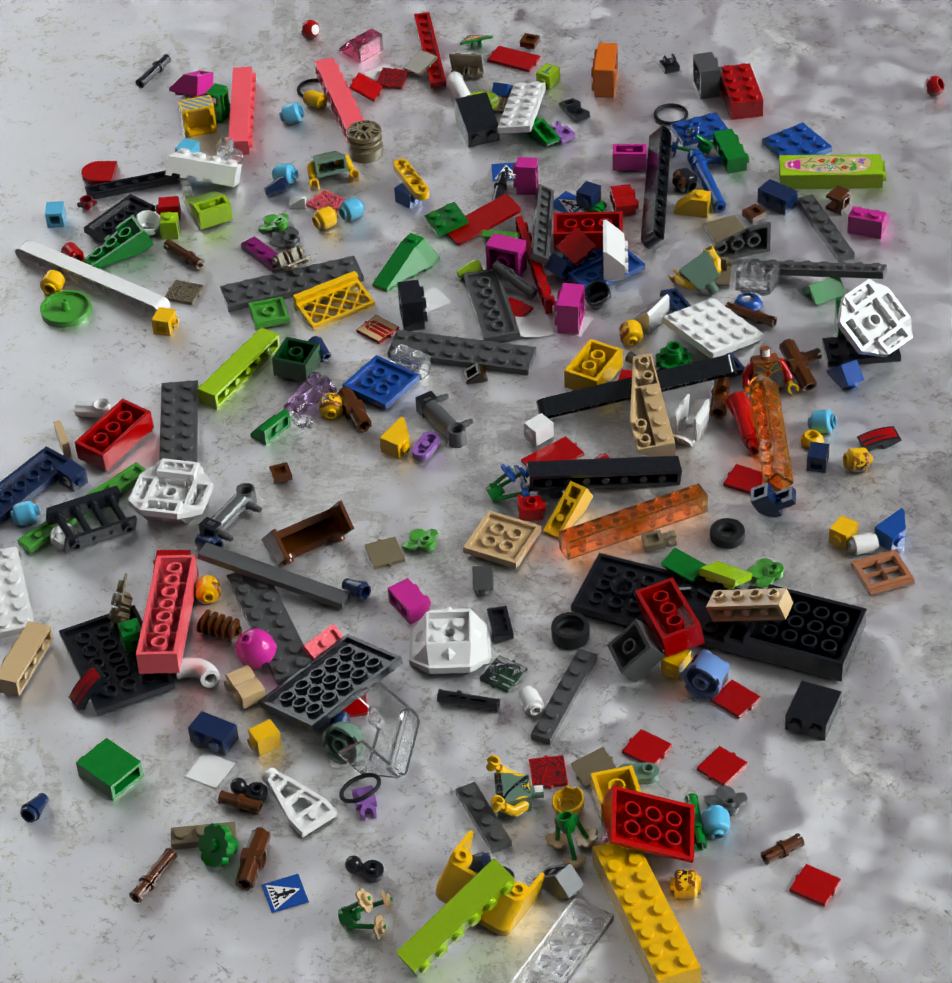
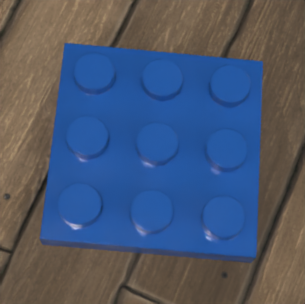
M803 122L762 139V144L778 158L779 155H826L832 152V146Z
M376 355L343 383L342 387L347 386V388H351L357 397L387 410L414 386L420 378L419 374Z

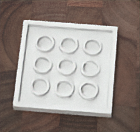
M714 298L663 316L662 319L664 325L709 358L723 356L761 341L763 338V333L757 330L756 327L750 325Z

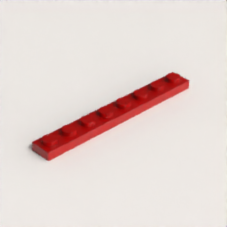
M430 13L414 14L422 51L438 57L431 67L427 69L431 89L447 87Z
M522 216L515 217L516 232L519 239L526 240L529 269L545 314L553 313L552 306L555 303L554 296L551 295L550 285H547V276L543 274L542 263H537L530 258L532 235L529 232L528 224L524 222Z

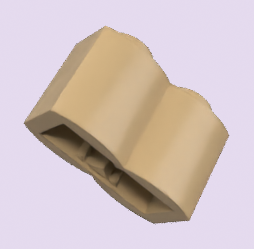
M248 665L225 674L226 681H224V686L227 692L232 693L236 705L240 704L243 709L259 703V700L266 696L263 685L255 677Z

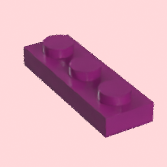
M255 236L241 243V249L272 272L275 271L273 268L277 266L273 264L272 258L278 254Z

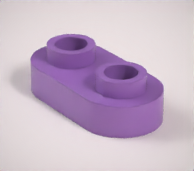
M435 432L424 433L412 447V457L417 461L429 459L440 445L439 435Z

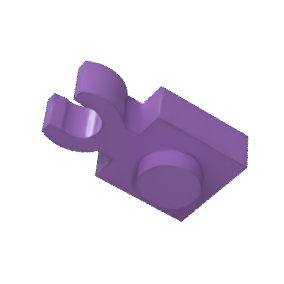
M556 121V126L549 124L561 138V141H559L561 144L575 139V132L567 125L562 127L560 121Z
M373 786L352 789L353 799L367 794L373 789ZM375 793L363 801L354 803L356 811L360 810L362 821H365V815L368 813L372 814L374 819L377 818Z

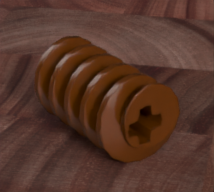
M207 609L198 620L197 632L236 644L237 639L242 634V627L238 618L234 620L231 616L226 618L225 614L219 615L218 612L212 613L210 609Z

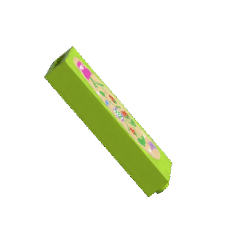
M881 154L779 155L780 184L792 189H834L838 185L846 189L882 188L883 181H886L885 161H882Z

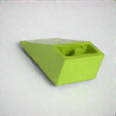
M212 191L183 200V203L201 230L233 220L231 203L225 194Z

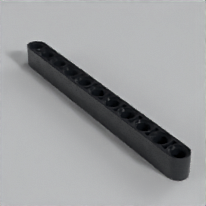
M661 126L649 136L641 241L647 249H652L664 240L671 150V132L665 126Z
M728 354L659 370L656 373L661 392L732 376L737 371L733 356ZM632 377L541 398L536 401L538 412L551 419L631 400Z

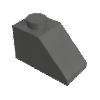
M472 566L473 590H477L478 594H489V590H494L493 566Z
M571 863L549 866L543 871L545 876L542 888L558 900L566 898L571 900L579 894L578 890L584 886Z

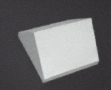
M668 294L647 304L632 318V320L638 321L641 324L644 334L651 335L662 324L663 316L669 314Z

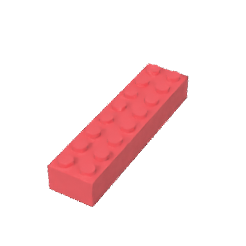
M196 555L157 556L136 651L139 674L180 673L195 596V583L199 575Z

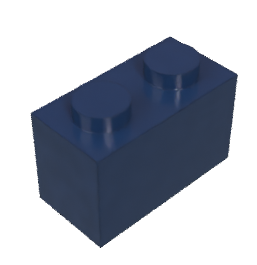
M769 179L758 188L757 203L786 215L797 206L798 191Z
M203 711L200 712L188 727L190 742L226 755L239 739L236 724Z

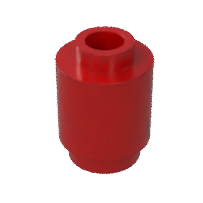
M68 242L62 247L61 253L79 261H84V254L75 243Z

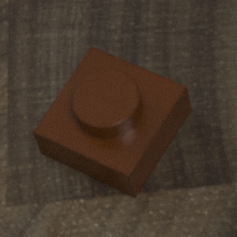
M525 33L520 40V47L535 49L540 42V35Z
M757 204L743 209L742 216L753 224L766 218V211Z
M287 462L269 466V472L274 484L293 480Z

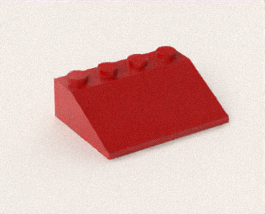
M614 785L611 787L603 800V820L610 844L689 863L694 862L695 805Z

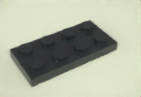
M130 194L86 225L84 233L105 243L104 239L108 235L111 237L117 231L115 228L121 222L132 215L136 218L137 214L141 211L150 210L155 212V205Z
M846 337L822 338V346L828 367H837L857 360L859 365L901 361L899 348L887 357L862 355L857 353Z

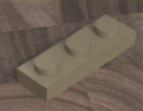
M235 822L218 823L226 825L231 830L232 836L236 838ZM210 824L171 828V848L173 850L197 848L200 843V836L204 835V828Z

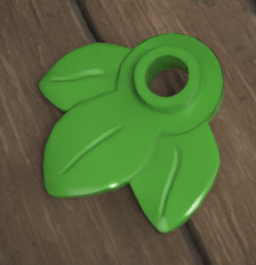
M281 213L278 216L275 214L267 215L263 218L264 224L258 230L270 231L275 229L277 232H282L289 227V215L286 213Z
M423 529L411 530L408 533L410 540L401 544L407 550L421 549L422 552H430L436 548L438 531L435 529H429L426 532Z
M768 558L757 560L756 565L746 570L753 573L752 578L756 579L755 586L760 588L768 587L769 584L781 579L784 575L783 565L779 562H773Z

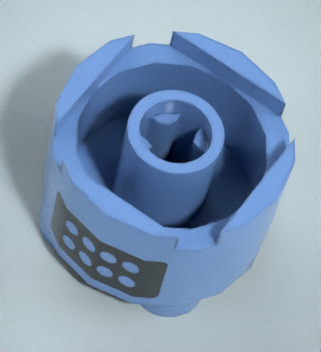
M704 649L691 659L682 672L681 680L683 681L684 679L686 690L693 696L704 700L706 697L714 699L729 678L730 665L718 656L713 655L709 650Z

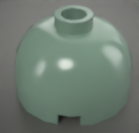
M340 721L332 724L323 732L321 744L322 747L325 746L328 751L326 755L331 760L344 765L348 762H353L359 757L364 748V736L355 724L348 721Z

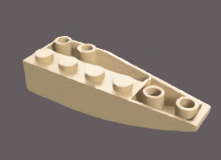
M652 354L634 356L630 424L637 451L650 457L675 456V441Z

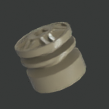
M362 120L351 124L347 128L349 156L353 161L372 163L383 156L382 129L378 123Z

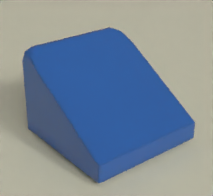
M494 82L492 92L499 96H507L513 86Z

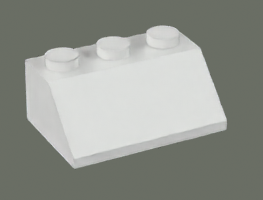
M603 220L604 280H625V273H628V241H624V233L609 221Z

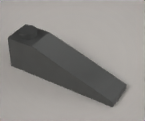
M771 222L752 225L714 244L715 252L719 257H728V259H737L769 252Z

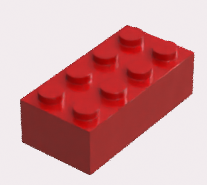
M750 63L722 66V76H720L722 90L720 91L730 119L763 116L764 100Z
M623 211L553 213L554 251L559 250L556 246L577 227L597 246L595 249L603 250V220L609 221L623 232Z
M122 398L74 442L78 459L107 472L154 428L151 411Z
M673 577L635 591L639 610L648 626L652 628L666 657L705 643L701 624Z

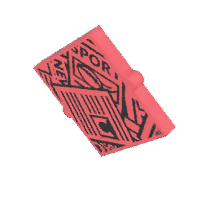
M323 190L307 202L306 206L314 210L324 206H330L332 209L339 210L341 202L346 199Z

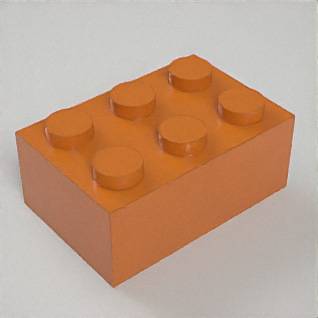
M598 43V48L594 50L593 67L591 68V77H593L591 89L594 91L595 97L614 98L618 74V43Z

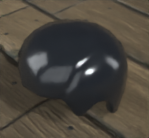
M593 281L584 289L586 303L591 308H602L611 299V291L606 282Z

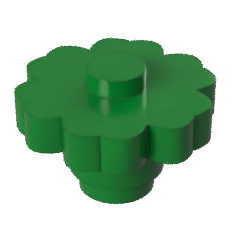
M677 341L669 342L665 348L660 349V353L656 354V366L660 367L661 370L692 363V353L687 352V348L682 347Z
M211 823L204 828V835H201L199 838L198 848L202 852L201 860L206 866L222 868L228 864L229 857L238 851V841L232 836L231 830L226 825Z

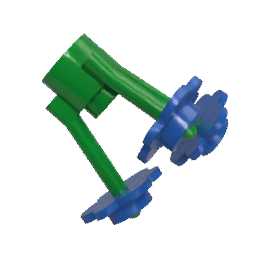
M694 121L691 123L687 122L683 126L682 130L684 133L682 137L687 134V143H690L695 138L698 139L697 148L703 154H709L714 142L699 134V126L691 128ZM677 138L675 142H672L671 152H673V157H675L677 150L687 152L693 150L691 148L678 146L679 138Z
M502 464L501 469L505 473L486 487L491 500L497 499L499 503L505 499L517 497V495L530 497L531 491L528 490V486L524 487L523 482L527 483L525 478L526 470L518 465H514L513 469L509 465L506 467ZM506 477L509 478V479L505 480L504 482L500 483V482H501L503 479H505ZM520 478L522 491L502 496L505 493L503 487Z

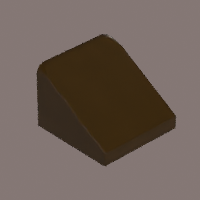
M479 362L463 371L467 384L488 381L486 371Z

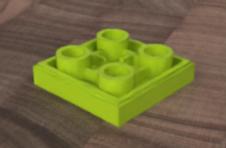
M719 561L703 566L699 571V575L705 577L706 581L723 583V587L734 589L736 586L750 581L753 574Z

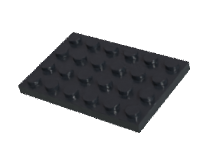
M132 605L129 620L137 618L142 628L143 621L135 605ZM109 614L59 630L60 638L79 678L94 664L98 665L107 676L100 692L92 693L90 697L98 716L175 689V683L169 673L139 674L136 651L126 654L120 640L118 625L114 623L113 628H110L111 619H109Z
M347 634L259 700L261 708L315 732L388 674L395 671L397 667L403 664V661L399 655Z

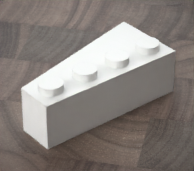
M180 148V150L168 155L165 175L172 176L173 173L180 174V178L196 177L197 181H209L210 179L214 184L234 187L239 184L242 164H238L235 160L229 159L225 161L221 160L219 156L209 157L205 156L206 154L202 152L192 153L189 149Z

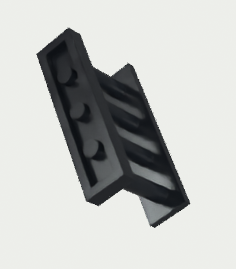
M117 486L46 508L47 524L50 526L57 523L66 536L64 541L65 553L77 551L80 548L123 534H129L136 530L137 517L126 518L118 505L120 490ZM111 507L119 521L109 524L100 509ZM93 512L101 527L91 529L83 515ZM76 518L84 532L73 535L65 520Z

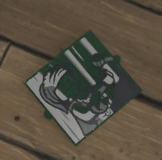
M499 655L479 678L480 681L491 685L492 688H498L508 693L528 669L515 663V660L511 661Z

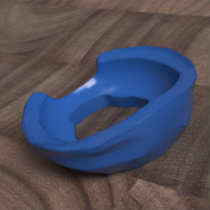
M743 293L738 295L734 304L758 311L762 308L763 301L755 293ZM743 296H750L755 300L745 302L741 299Z

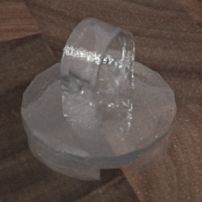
M226 136L225 138L222 137L215 148L216 156L221 157V160L227 161L229 159L232 160L233 156L238 155L240 159L236 160L237 163L242 164L244 162L242 151L233 148V139Z

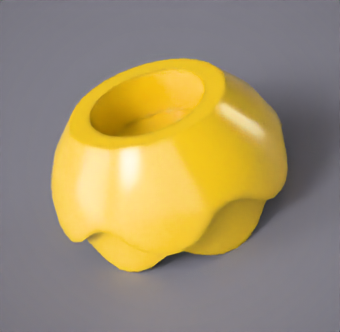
M807 430L800 437L802 447L809 450L810 442L824 443L823 436L816 430Z

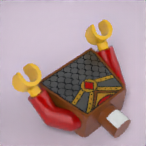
M761 346L759 348L760 355L752 356L741 374L742 388L745 390V394H750V400H753L755 397L753 391L784 387L786 383H788L787 392L791 394V386L796 388V392L799 391L798 385L793 383L794 377L789 365L783 358H779L776 353H771L769 346Z

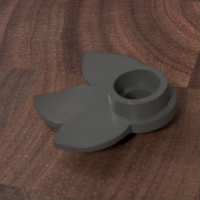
M289 226L285 233L272 232L273 240L269 244L274 247L286 246L294 248L300 244L299 231Z
M720 786L716 789L715 795L704 796V801L708 806L721 805L729 812V816H735L740 806L745 804L748 799L745 793H735L734 789L729 786Z

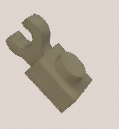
M660 530L641 533L645 552L665 549V545L669 547L677 545V536L673 530L662 534Z

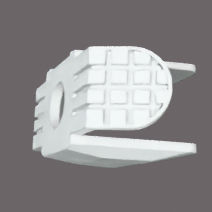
M687 394L674 415L676 435H673L676 443L679 442L680 444L692 447L694 442L699 441L707 429L711 405L709 399L696 400L688 417L690 394ZM694 427L695 432H688L686 428Z

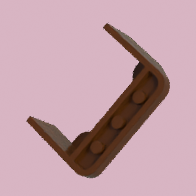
M341 500L330 509L279 531L273 529L261 540L276 562L286 566L294 562L293 558L332 541L336 544L345 540V535L355 528Z

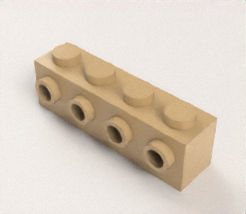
M787 588L714 590L706 608L713 622L786 620L793 601Z
M28 621L25 628L21 630L19 638L12 644L11 651L3 659L0 667V693L14 696L21 695L53 642L51 626Z

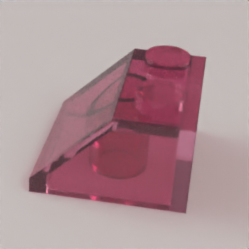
M369 29L349 40L339 48V51L361 63L384 50L383 36L378 31Z

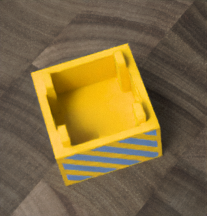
M210 95L178 101L185 138L217 133L215 109Z

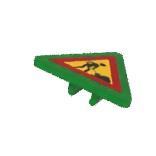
M467 35L460 42V45L469 43L470 48L474 49L473 42H478V47L481 48V41L491 39L493 35Z

